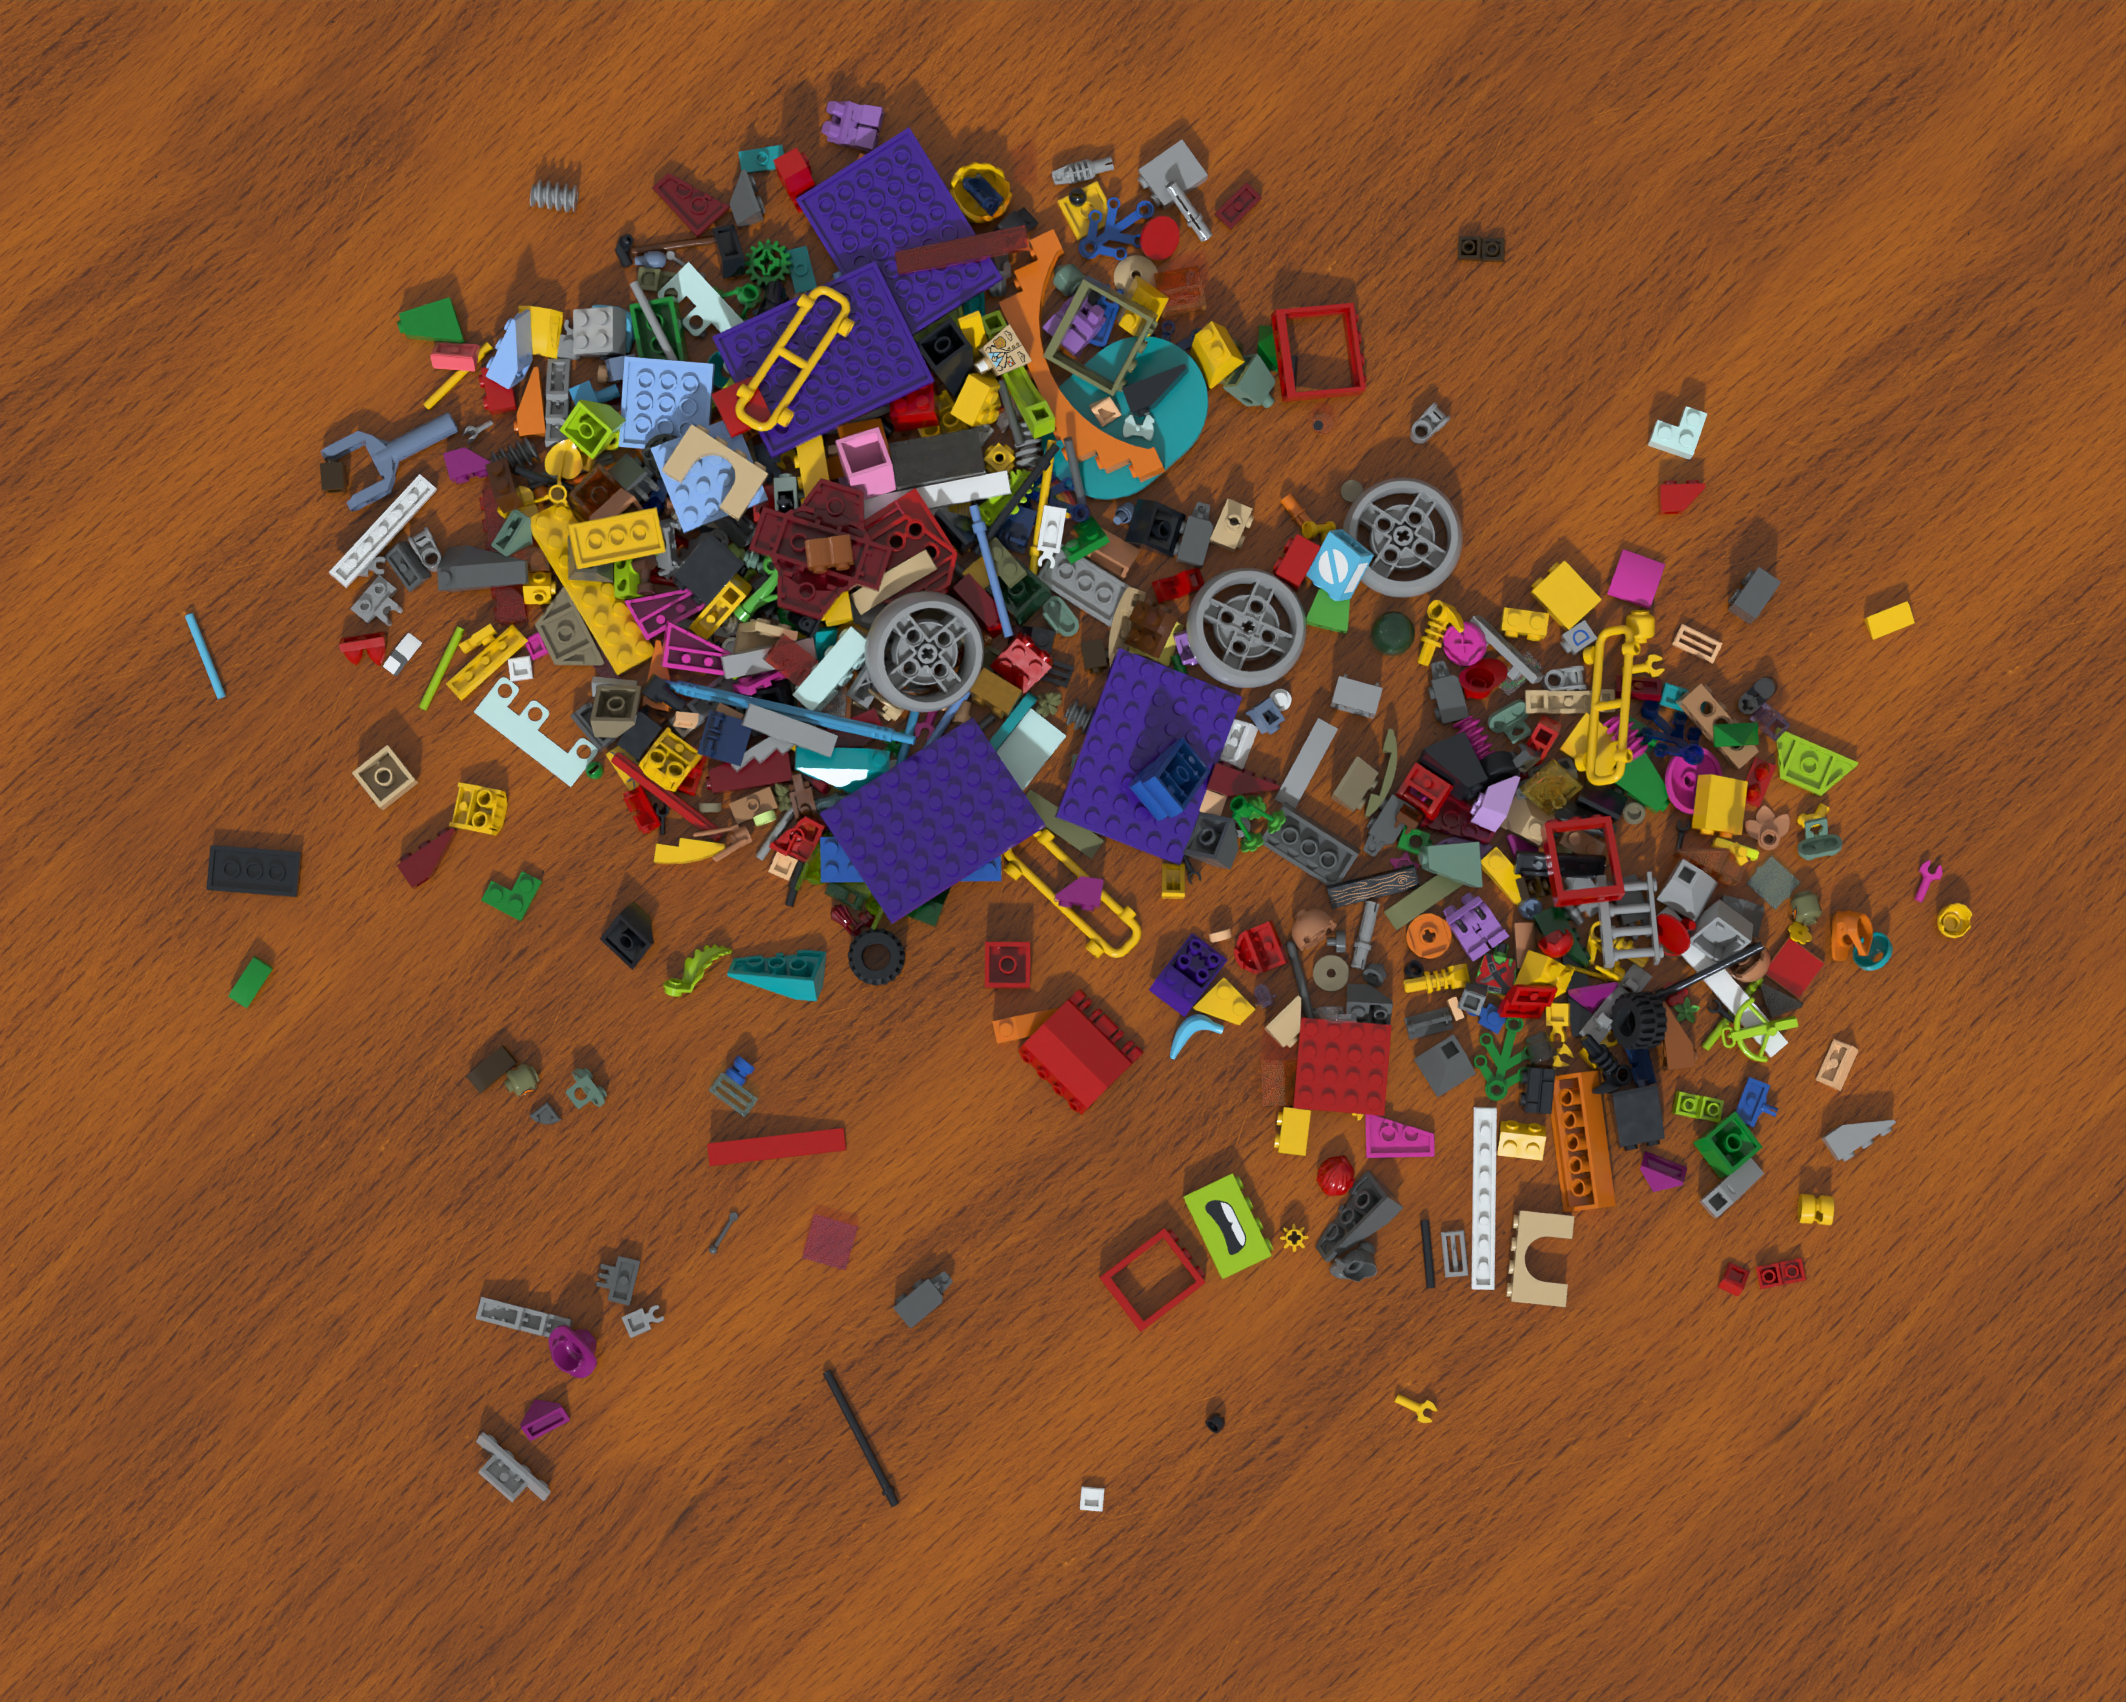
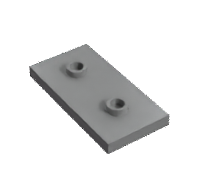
M1060 547V553H1053L1052 555L1055 559L1054 568H1050L1051 561L1048 559L1035 580L1111 628L1120 599L1130 586L1084 557L1070 564Z

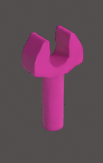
M938 711L928 712L924 722L916 723V738H919L923 729H928V741L935 730L933 723Z
M1930 860L1923 863L1918 870L1922 874L1923 879L1914 900L1921 903L1931 881L1939 880L1942 876L1941 865L1937 866L1934 874L1928 872Z

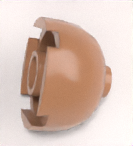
M1304 908L1295 915L1296 920L1291 928L1292 938L1301 951L1304 950V947L1308 950L1327 937L1326 931L1329 928L1333 931L1337 923L1322 909L1314 908L1307 911Z
M1752 937V942L1749 943L1742 950L1760 941L1756 937ZM1764 945V950L1725 970L1738 981L1746 983L1757 981L1769 969V951Z

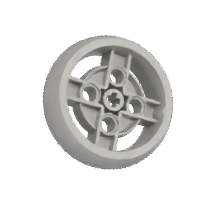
M1397 477L1375 483L1354 500L1344 519L1342 529L1356 541H1358L1359 524L1370 530L1369 544L1376 559L1371 567L1368 565L1360 581L1383 595L1414 597L1425 594L1442 584L1453 572L1459 561L1463 546V530L1460 517L1449 498L1438 488L1425 481L1409 477ZM1394 494L1417 496L1412 505L1397 504L1381 510L1373 504L1381 498ZM1434 508L1442 517L1446 527L1447 546L1445 551L1435 545L1436 532L1429 518ZM1418 514L1421 522L1418 524L1411 523L1409 515ZM1386 520L1390 528L1381 530L1378 527V522ZM1403 532L1406 533V538L1408 539V541L1403 540L1402 542H1400L1398 540L1399 536H1397V534L1401 535L1403 534ZM1419 544L1425 545L1427 553L1420 555L1416 552L1415 547ZM1386 551H1393L1396 554V559L1388 561L1385 559L1384 553ZM1422 564L1432 570L1424 577L1411 581L1388 579L1393 570H1411Z
M1236 568L1217 574L1198 590L1188 611L1186 632L1190 650L1205 672L1214 679L1229 686L1255 688L1277 681L1292 669L1302 653L1306 640L1307 625L1303 606L1296 593L1285 581L1265 570ZM1230 586H1252L1249 595L1234 596L1224 603L1212 599L1221 590ZM1272 596L1285 611L1289 623V633L1280 630L1278 616L1269 604ZM1253 602L1257 603L1260 606V612H1253L1250 604ZM1221 614H1228L1231 617V623H1224L1221 619ZM1203 622L1213 626L1216 642L1224 652L1221 660L1212 652L1206 641ZM1246 623L1249 625V629H1251L1247 633L1243 631L1244 627H1241ZM1263 632H1268L1271 635V642L1263 640ZM1233 643H1239L1242 646V653H1236L1233 650ZM1269 652L1280 657L1268 668L1258 671H1241L1244 661L1260 659Z
M933 591L909 593L886 605L871 624L865 642L864 656L866 669L877 691L893 705L914 712L942 710L963 698L975 684L984 659L982 632L972 613L955 598ZM924 608H936L949 613L941 621L929 618L914 620L910 616V613ZM893 630L896 634L891 647L893 662L885 668V645ZM914 630V637L908 640L907 634L909 631ZM945 632V639L942 642H938L939 634ZM964 637L963 660L959 670L955 673L953 668L958 656L956 642ZM924 648H926V651L928 652L926 656L922 655L924 654L922 652ZM910 661L911 668L904 672L903 667L905 663ZM941 664V671L935 674V666ZM909 682L916 685L936 684L939 690L925 695H911L901 691Z

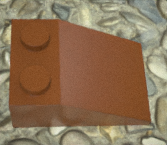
M1663 1001V1007L1666 1009L1667 1032H1665V1038L1661 1040L1660 1044L1663 1071L1693 1068L1695 1063L1698 1062L1697 1049H1693L1692 1042L1665 1001Z

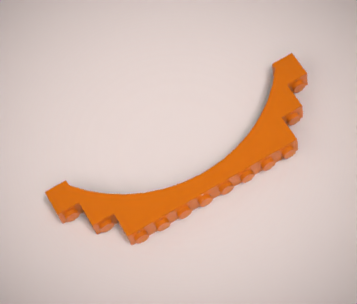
M1054 229L1029 240L1032 247L1028 248L1033 260L1037 261L1014 271L1017 278L1013 279L1019 293L1000 301L1001 309L999 311L1005 322L1007 321L1032 360L1027 364L1028 368L1025 370L1031 381H1035L1038 387L1036 388L1037 391L1047 401L1055 417V431L1053 433L1056 440H1062L1064 444V438L1072 437L1078 463L1098 455L1095 457L1099 469L1104 468L1107 474L1130 463L1132 465L1128 467L1133 478L1138 477L1140 482L1165 472L1154 447L1146 449L1134 446L1099 430L1069 403L1057 386L1047 360L1043 357L1045 351L1042 339V309L1051 273L1059 257L1065 253ZM1064 447L1061 449V451L1066 461H1068L1066 449Z

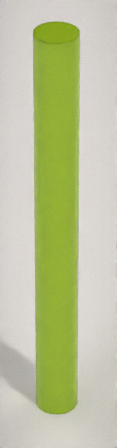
M456 627L418 706L419 708L427 711L465 632L464 629Z
M1762 978L1750 982L1744 990L1749 998L1764 981ZM1730 1011L1727 1012L1728 1014L1734 1017V1015ZM1723 1017L1701 1046L1709 1051L1721 1036L1722 1028L1728 1026L1731 1022Z

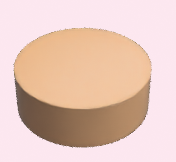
M1231 929L1209 933L1210 942L1213 943L1232 938Z

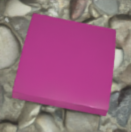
M1623 549L1607 594L1650 609L1665 564Z

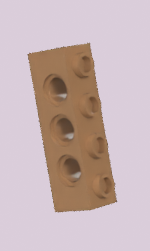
M1694 684L1676 703L1714 746L1713 725L1717 719H1720L1723 724L1739 722L1735 718H1730L1726 713L1728 711L1726 706L1720 701L1717 702L1712 697L1713 692L1706 684ZM1703 702H1706L1709 707L1706 714H1703L1700 710ZM1756 745L1736 746L1735 748L1731 746L1715 747L1733 769H1740L1759 752L1755 747Z

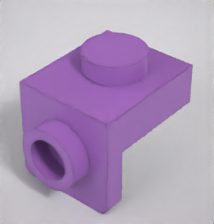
M1186 630L1174 633V641L1182 664L1189 666L1197 664L1198 662L1194 658L1188 644Z

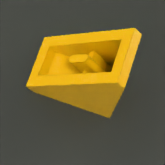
M1162 863V899H1184L1185 864Z

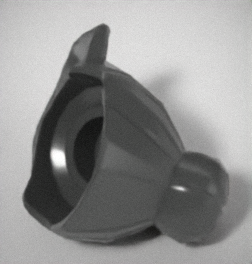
M1367 1241L1360 1242L1358 1249L1349 1252L1343 1259L1335 1258V1262L1329 1268L1330 1273L1337 1278L1351 1279L1356 1282L1376 1275L1377 1266L1373 1257L1376 1252L1375 1245Z

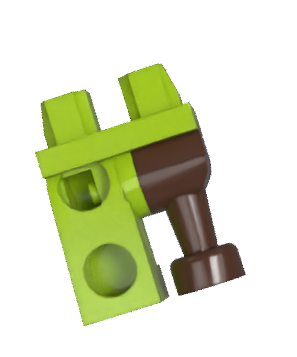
M658 554L614 562L615 598L631 600L655 593V585L650 583L651 570L657 566L656 556Z

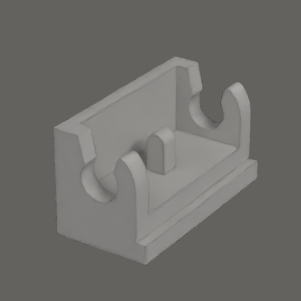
M668 518L659 521L666 552L659 553L656 556V562H658L657 567L672 571L675 570V565L681 567L683 561L677 559L674 528H679L678 522Z

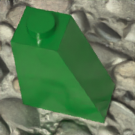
M450 297L398 313L400 320L397 321L400 333H405L408 339L466 343Z
M1646 752L1626 764L1621 779L1612 784L1654 814L1658 813L1659 810L1664 812L1670 803V800L1667 799L1669 796L1666 786Z

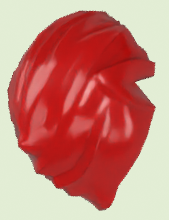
M1345 1155L1331 1157L1320 1165L1316 1181L1321 1187L1322 1192L1329 1197L1345 1195L1354 1184L1355 1171Z

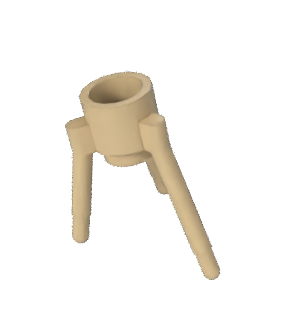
M869 689L868 692L885 705L882 709L885 713L875 709L878 716L883 717L887 721L893 719L896 722L904 709L893 705L874 690ZM852 700V705L866 711L872 709V707L866 708Z

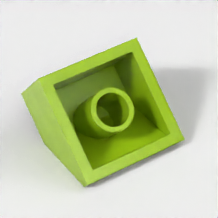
M581 399L560 428V431L593 460L607 449L626 419L610 405Z

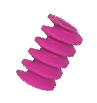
M1620 715L1603 724V726H1610L1607 734L1615 733L1611 738L1612 742L1618 741ZM1631 721L1628 724L1627 749L1632 751L1633 760L1645 753L1649 745H1640L1644 737H1635L1639 729L1631 730L1634 721Z
M1470 716L1454 724L1452 728L1461 729L1457 734L1465 732L1480 761L1485 756L1496 751L1488 750L1493 745L1492 742H1484L1489 737L1488 734H1480L1485 729L1484 726H1476L1481 719H1473V716Z

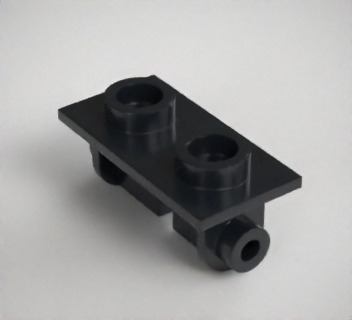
M789 611L787 614L788 621L796 625L794 629L811 639L818 632L820 620Z

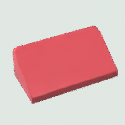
M437 341L430 355L432 366L436 369L475 371L480 346L477 344Z

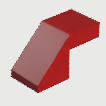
M1199 568L1184 570L1172 577L1152 582L1158 603L1173 601L1196 593L1205 584Z

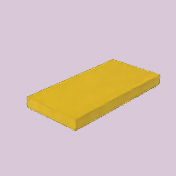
M657 507L567 525L577 570L666 552Z

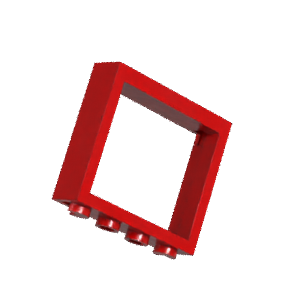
M1354 303L1278 309L1270 314L1282 402L1355 396L1366 391L1365 381H1367V377L1363 375L1364 355L1360 353L1361 333L1357 331L1356 322H1358V314H1356V309H1354ZM1342 315L1352 387L1296 392L1286 320Z

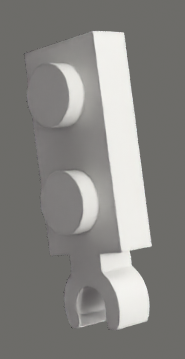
M1044 505L1037 550L1043 551V555L1038 560V566L1040 567L1044 559L1051 561L1050 568L1053 569L1055 566V559L1052 555L1053 553H1060L1066 509Z

